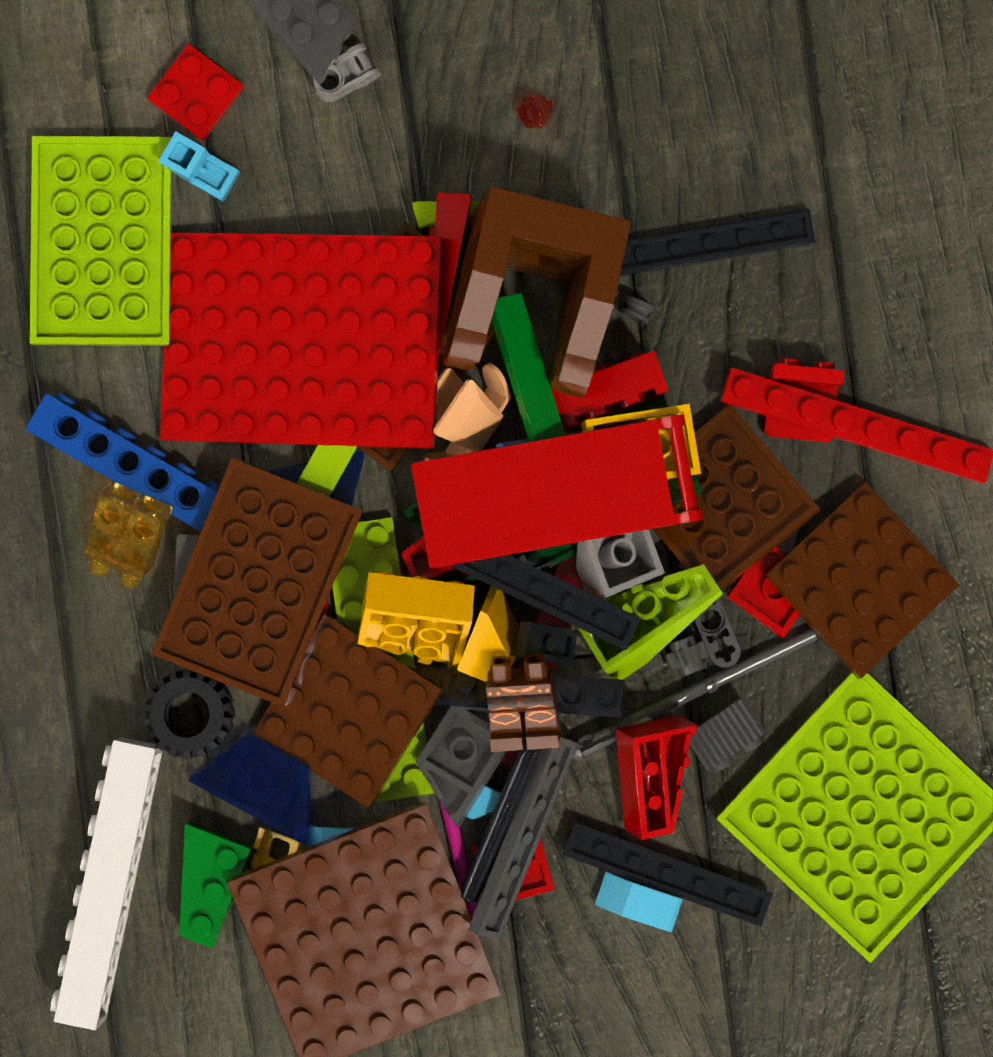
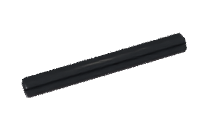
M526 738L524 739L523 750H519L461 887V898L472 903L478 901L541 749L527 750Z

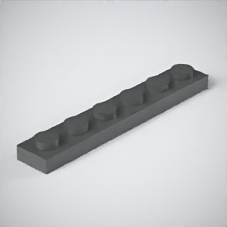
M560 737V748L541 749L504 841L500 846L492 871L487 878L485 889L474 911L468 930L481 936L500 940L578 743Z

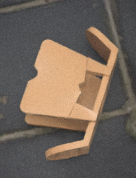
M488 363L482 368L487 386L484 392L471 379H467L463 383L451 368L447 367L438 377L436 427L434 428V434L451 441L445 452L426 453L424 461L477 452L484 448L503 418L502 412L511 399L505 377L494 364Z

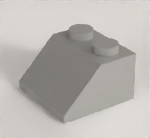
M649 530L578 542L576 570L583 589L600 599L665 574Z

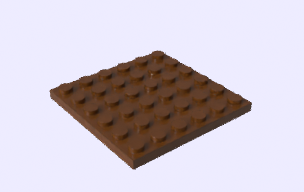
M426 801L227 879L228 887L298 1057H346L501 995L478 934L468 930L472 918L464 899L461 898V890Z

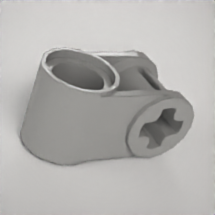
M364 43L347 49L338 56L337 60L333 59L326 70V75L338 80L339 84L335 89L325 90L313 78L314 90L319 99L325 102L337 101L352 91L367 86L381 75L378 68L374 69L365 53L367 48Z

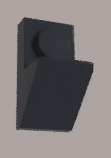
M520 621L515 656L525 658L529 654L542 653L545 661L572 665L578 631Z

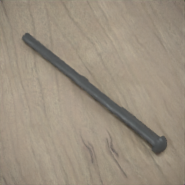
M810 628L584 737L575 740L573 735H570L567 739L578 743L572 759L582 760L584 756L617 741L615 728L652 721L653 718L707 692L711 694L717 691L720 686L816 641L817 637L814 630Z

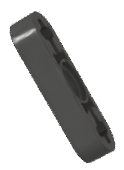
M718 598L706 610L712 609L719 613L721 618L719 626L714 630L704 628L701 624L703 612L694 620L701 640L705 643L710 661L718 667L727 668L736 664L740 658L741 651L720 598ZM724 629H726L728 636H722V641L725 646L733 647V652L729 654L730 660L727 662L723 658H716L714 652L719 650L716 639L711 641V643L707 639L708 635L719 634Z

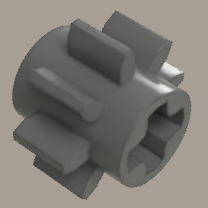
M693 635L668 644L672 653L664 655L670 671L678 669L681 677L704 669L705 666L702 659L710 657L704 641L696 643Z

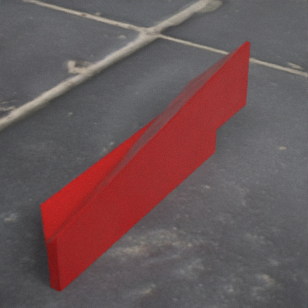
M438 192L435 228H430L429 236H441L444 238L439 359L472 203L471 194Z

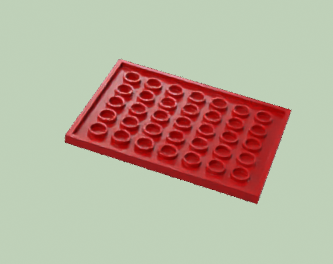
M171 233L170 345H164L160 440L435 449L434 428L436 427L444 238L441 236Z

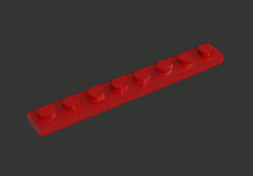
M732 367L729 368L719 401L980 484L986 483L993 459V449Z

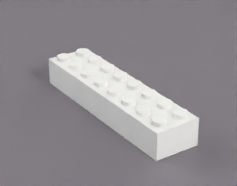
M122 737L113 740L111 746H106L102 766L107 767L104 781L99 780L95 794V801H99L100 805L97 815L91 816L88 827V836L93 838L89 850H84L80 865V871H85L82 885H77L73 898V906H78L74 920L70 919L65 940L70 941L67 955H62L58 968V976L63 977L62 984L59 990L54 991L50 1010L55 1012L54 1022L97 1030L107 1018L163 751L156 747L157 744Z

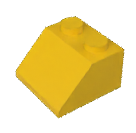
M490 587L457 668L458 671L487 682L492 657H510L511 667L516 658L517 640L515 638L519 625L501 590Z

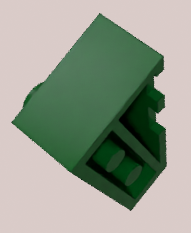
M192 821L185 823L179 936L209 948H213L217 944L234 900L228 887L227 879L245 872L254 845Z

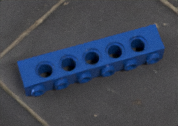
M58 392L54 398L47 393L45 394L25 430L195 529L202 531L220 485L211 480H208L206 485L194 479L197 473L180 462H178L176 467L171 466L164 461L166 454L149 444L146 450L134 444L137 437L118 427L116 432L104 427L106 419L89 409L85 415L73 409L77 402ZM69 418H75L78 422L77 432L72 436H65L62 431L63 423ZM105 435L109 442L108 448L104 453L96 454L92 449V442L97 436ZM128 453H136L139 458L137 468L133 471H125L122 467L123 457ZM159 470H165L169 475V482L162 489H156L152 484V476ZM195 487L199 492V500L194 506L187 507L182 502V494L187 488Z

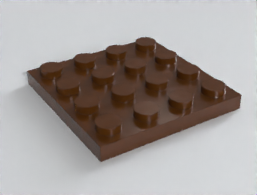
M731 405L725 407L695 432L701 474L696 476L703 493L696 495L698 509H702L704 520L652 529L686 570L704 564L721 591L820 511L818 505ZM682 501L672 505L674 514L684 512Z
M867 482L862 483L764 575L857 679L863 678L959 586L955 579Z
M324 614L313 632L284 706L282 707L271 702L253 733L362 805L370 808L373 806L444 688L395 656L377 647L359 645V633L330 614Z

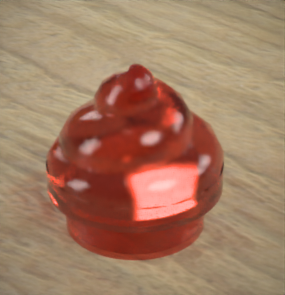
M536 94L524 97L517 107V113L522 124L529 129H540L547 125L553 110V101Z

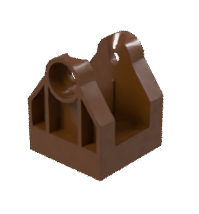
M490 186L469 217L452 295L443 365L458 369H474L475 363L480 362L505 269L519 271L565 283L557 320L551 388L564 394L583 398L590 385L596 359L614 306L631 221Z

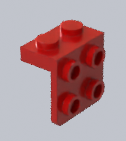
M781 358L780 364L774 363L770 367L769 379L837 400L838 387L843 385L844 370H836V364L815 362L814 367L801 366V360ZM765 416L764 433L768 437L824 443L830 442L833 437Z

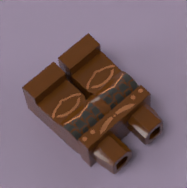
M542 653L525 656V669L513 670L510 657H492L486 683L491 752L523 750L525 738L523 712H525L527 750L560 748L561 727L553 681L552 667H547Z

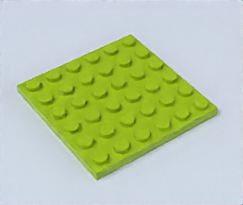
M850 672L715 818L871 963L993 832V790L872 676L867 673L863 678L857 679Z

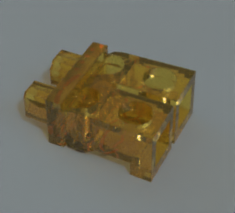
M112 481L99 494L84 556L90 558L89 572L98 576H107L112 567L121 571L119 583L126 588L134 590L154 566L166 522L170 519L174 507L146 495L139 501L141 493Z

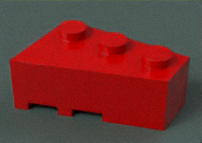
M680 715L615 728L624 828L641 840L674 833L683 793V789L680 788L684 768H688L690 757L687 756L691 736L695 735L697 724Z

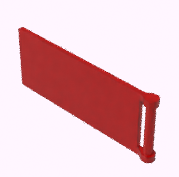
M684 414L413 463L411 468L429 567L450 566L704 520L702 509L697 507L683 426L686 425ZM663 429H669L684 512L676 514L673 512L658 431Z

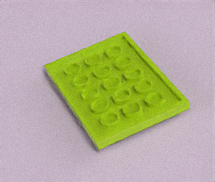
M32 136L31 345H170L172 171L158 161L171 137Z

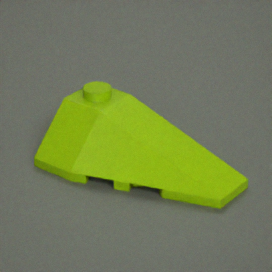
M702 564L665 576L661 581L645 586L639 584L631 587L630 591L602 598V600L641 618L626 650L580 628L578 629L603 670L612 679L623 680L647 664L716 601L723 592L706 566Z

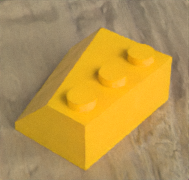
M368 572L358 644L366 647H377L393 655L407 652L418 657L417 662L430 665L432 660L447 664V668L457 669L463 656L472 624L475 585H467L460 581L444 582L429 580L423 576L404 577L396 576L389 572Z

